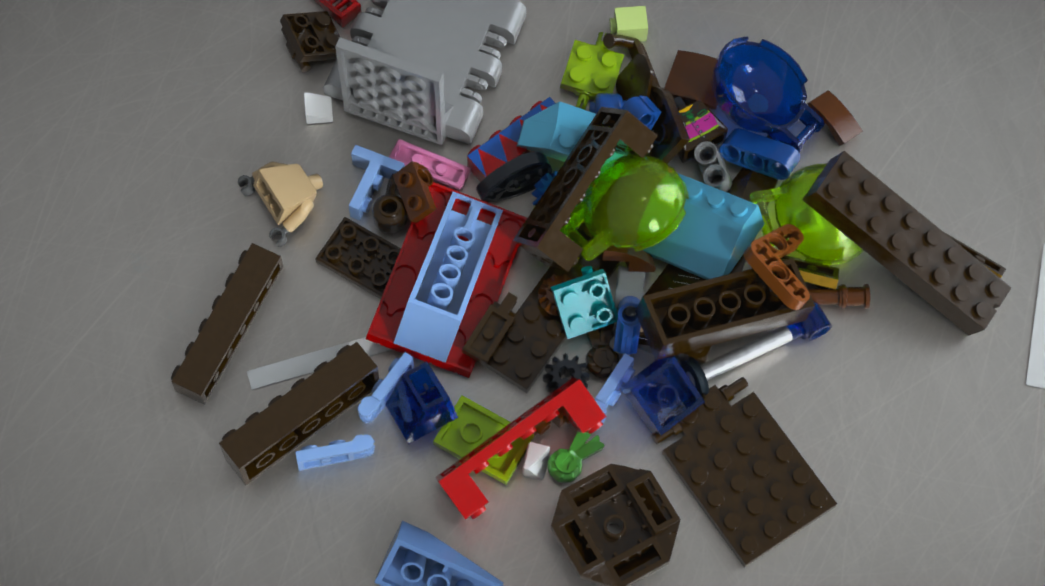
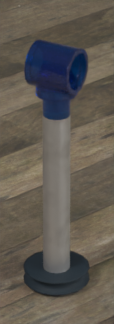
M814 303V309L803 322L779 328L703 365H699L693 357H689L688 362L682 360L680 364L682 376L691 393L695 397L700 398L702 393L705 395L709 393L708 380L799 337L802 339L808 338L810 341L815 340L826 334L832 328V324L819 303Z

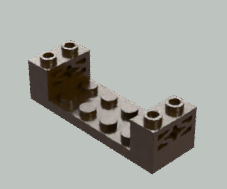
M601 107L513 241L544 265L569 272L577 264L583 248L563 234L560 229L569 222L570 214L576 205L582 202L587 188L591 182L598 178L601 167L614 152L643 158L652 150L653 142L657 135L628 110Z

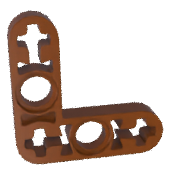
M786 224L754 240L744 251V258L787 307L799 310L809 300V291L783 263L781 258L794 252L803 242L804 236L796 226ZM770 243L774 244L778 248V250L775 249ZM773 272L777 273L781 279L776 277Z

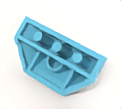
M558 102L524 120L517 146L533 152H541L548 157L565 162L596 114L563 102ZM614 152L601 167L600 174L615 178L619 172L623 155Z

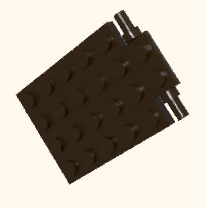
M741 377L729 386L725 384L719 389L714 385L709 388L707 395L702 393L700 398L695 397L669 414L670 420L666 422V426L651 436L654 442L659 444L671 435L677 436L680 433L683 435L681 439L665 448L662 454L745 568L835 508L837 502L754 392L732 406L729 404L734 399L735 394L748 387L746 379Z

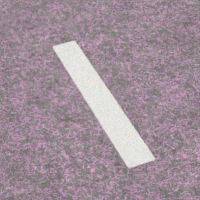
M1045 244L1043 245L1026 385L1045 389Z
M366 337L252 369L247 371V375L253 390L312 373L321 363L325 361L330 362L334 359L341 348L346 345L351 346L355 342H358L369 356L392 349L366 340Z

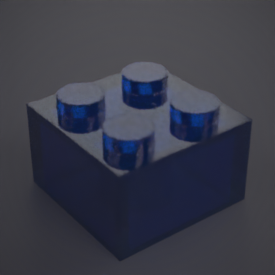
M674 356L655 360L620 387L649 431L658 435H663L705 402Z

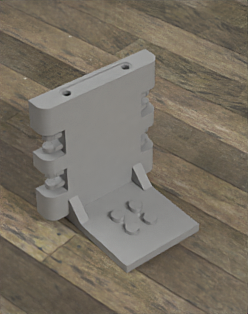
M371 0L374 5L385 10L368 7L365 12L358 13L350 29L352 40L349 41L339 37L335 46L337 59L323 87L324 94L343 100L345 112L442 145L445 138L449 137L471 145L483 117V107L479 104L482 101L481 95L467 88L471 87L484 91L488 86L496 87L502 74V63L499 60L501 54L498 50L486 46V44L503 48L506 43L514 45L526 18L527 9L525 5L518 0Z

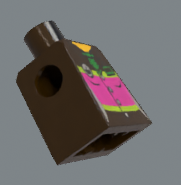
M682 97L674 98L690 141L678 152L682 163L695 157V148L701 142L708 141L717 146L726 140L727 127L702 101H696L687 106Z

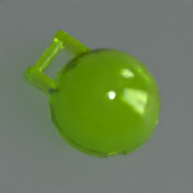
M632 155L621 156L601 168L598 178L591 182L587 188L584 201L574 208L570 214L569 222L560 231L583 248L581 256L587 261L593 260L611 245L617 248L633 247L635 252L652 247L666 239L677 229L686 214L684 205L686 199H689L686 184L673 167L658 158L645 155L643 158ZM582 222H585L586 227L595 237L589 242L575 229Z
M827 163L802 167L783 180L779 188L756 191L750 194L751 202L759 206L764 221V226L761 229L763 236L773 231L765 202L775 201V215L779 227L791 224L803 233L804 240L795 251L805 256V260L828 266L840 265L850 262L864 252L862 248L802 200Z

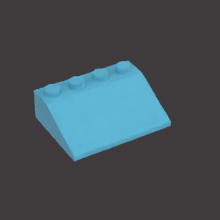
M668 170L652 193L636 232L638 236L632 246L645 251L654 258L708 280L728 275L744 254V251L764 226V221L757 204Z

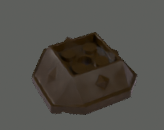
M609 464L561 490L551 523V530L579 578L601 586H630L669 564L681 519L651 471ZM615 523L622 528V531L618 534H613L608 531L607 526Z

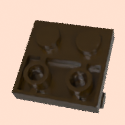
M328 11L283 14L280 19L281 31L287 41L286 47L292 59L296 60L301 72L304 73L311 69L310 61L337 59L335 46L340 35Z

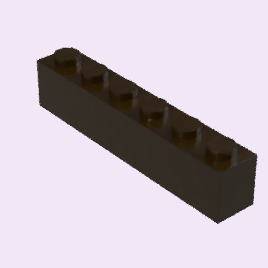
M254 243L240 255L238 268L235 273L229 274L223 294L215 298L212 305L213 311L208 319L205 318L201 322L198 337L195 342L189 343L185 351L184 361L181 366L177 365L171 376V382L176 392L204 405L284 267L280 255Z

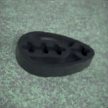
M541 152L526 153L494 170L477 185L476 190L480 199L488 203L511 199L536 189L534 185L545 174L549 173L551 175L552 167L545 154Z

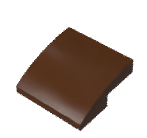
M678 50L664 88L670 91L673 98L682 97L684 101H689L690 104L702 101L709 109L716 110L731 65L707 55Z

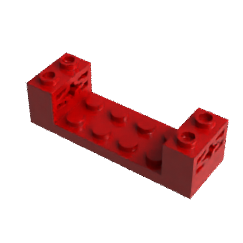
M571 378L435 477L465 519L469 516L472 519L477 518L486 511L485 505L489 503L469 473L473 471L477 474L490 465L488 459L495 454L499 457L506 454L513 448L511 443L517 438H522V440L528 438L537 430L534 426L539 422L545 421L548 423L560 414L559 408L578 432H588L591 434L603 425L601 420L607 416L580 379Z

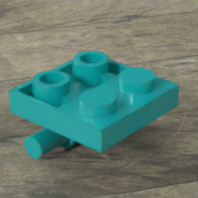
M591 266L583 267L581 269L583 276L551 287L567 339L617 322L618 314L607 276L603 269L593 272Z

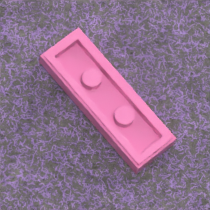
M398 139L389 158L403 162L405 166L411 161L425 166L430 171L433 182L459 192L462 191L471 173V168L401 139Z

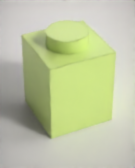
M646 6L615 8L614 18H609L610 33L637 38L639 41H647L648 21Z

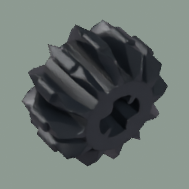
M565 353L563 354L562 361L554 356L552 358L553 365L546 364L545 366L547 373L543 375V382L548 383L546 391H555L569 381L567 378L570 376L571 378L580 379L588 389L586 382L590 380V373L585 372L587 369L586 363L578 364L579 357L577 355L572 360H568V355Z

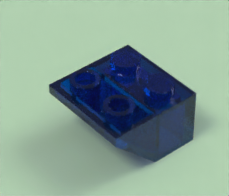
M427 361L402 374L385 404L408 445L458 418L450 397Z

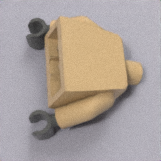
M273 161L253 172L252 177L243 175L238 178L240 187L248 184L241 189L243 195L249 196L256 189L278 225L283 224L282 228H273L269 233L271 239L277 234H282L281 239L276 242L278 247L286 244V234L288 232L292 233L304 222L314 207L313 202L317 195L316 190L323 187L322 178L319 174L307 176L299 164L288 165Z

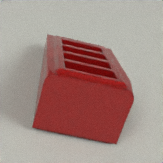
M314 0L324 11H328L329 15L342 28L355 19L358 13L362 12L361 4L357 0H341L335 6L333 4L338 0ZM344 5L347 6L344 10H342V11L339 10V9H341Z

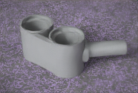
M705 141L698 144L695 148L694 156L703 174L704 182L709 186L727 192L732 186V179L721 153L712 142ZM714 153L712 159L703 161L707 154ZM723 176L721 182L712 184L714 178Z
M619 265L614 301L616 310H618L619 302L626 296H634L641 301L644 295L646 272H630L627 266ZM628 306L624 308L623 312L627 316H632V314H635L636 308Z

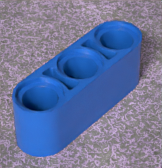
M741 128L734 129L719 149L726 161L778 180L787 179L801 159L800 153L794 147Z

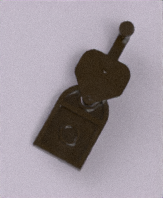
M607 33L603 37L604 46L608 49L614 46L627 48L632 58L617 77V93L626 101L632 97L647 96L661 111L651 130L657 135V138L653 142L652 150L646 155L651 170L660 172L690 141V138L672 94L666 88L660 87L641 41L637 38Z

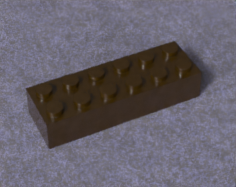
M794 258L783 260V263L807 288ZM752 268L644 295L635 312L654 358L659 360L803 322L812 312L815 304L810 295L809 300L801 309L793 310L787 307ZM773 272L776 277L781 279L777 273Z
M358 342L351 346H344L330 362L325 361L318 365L311 376L306 379H299L285 395H278L269 402L268 407L262 412L251 414L243 426L237 430L232 429L222 437V441L219 442L225 460L245 485L249 484L371 393L374 385L379 380L378 366Z

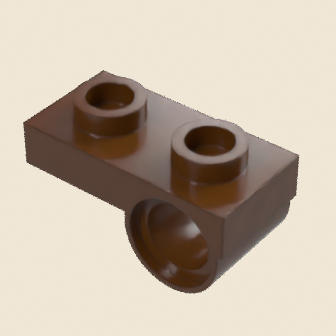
M411 161L393 175L411 222L418 223L436 210L428 188L433 184V177L425 166Z

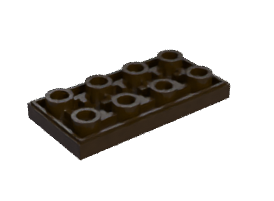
M344 217L315 260L320 265L381 299L401 248Z

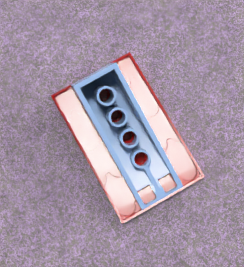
M433 182L428 188L436 210L418 223L411 222L370 325L366 340L379 343L400 353L406 352L416 359L427 363L430 362L432 365L470 378L476 360L462 353V349L489 306L493 305L494 302L498 303L519 246L513 239L527 217Z

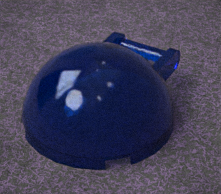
M749 37L733 39L724 46L714 64L712 89L717 105L722 113L735 125L748 131L767 133L773 140L790 145L800 153L803 150L804 143L815 132L821 131L824 127V120L806 104L807 93L804 84L808 79L800 65L786 51L767 40L762 39L760 43L747 41ZM800 120L806 127L795 137L787 128Z

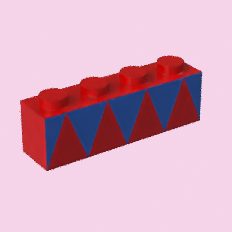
M549 97L543 102L538 101L531 107L528 113L515 117L507 128L494 132L486 143L476 145L470 150L467 155V167L471 168V172L480 182L508 161L520 155L533 152L517 146L523 122L556 104L553 99Z

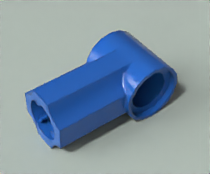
M626 296L618 305L613 351L620 354H637L641 324L637 315L627 316L623 312L624 308L628 306L637 308L640 303L637 297Z

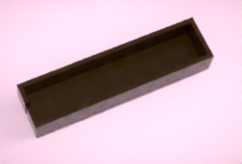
M845 151L829 160L802 199L968 336L987 328L997 312L995 308L1000 307L1011 290L1008 284Z

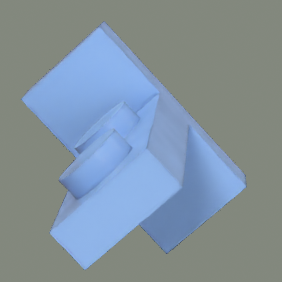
M355 145L351 152L352 164L366 171L349 204L350 217L360 221L364 212H369L373 203V198L371 197L375 190L379 191L384 177L390 179L391 175L405 167V164Z

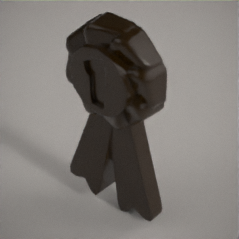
M614 323L601 327L599 330L596 329L586 333L592 348L586 354L585 361L587 369L596 377H609L619 363L618 353L609 346Z

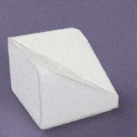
M533 442L528 443L522 470L523 477L540 481L544 479L550 453L549 446Z

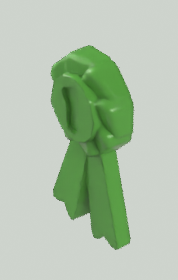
M577 432L569 449L560 448L549 457V474L561 483L575 481L582 472V461L603 450L605 445L600 442L599 435H596L585 444L591 434L588 432Z

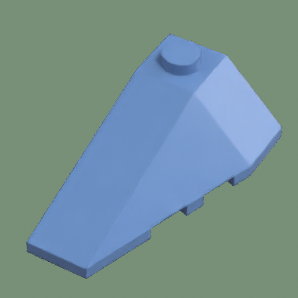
M405 521L401 522L374 582L381 586H503L502 581L429 532Z

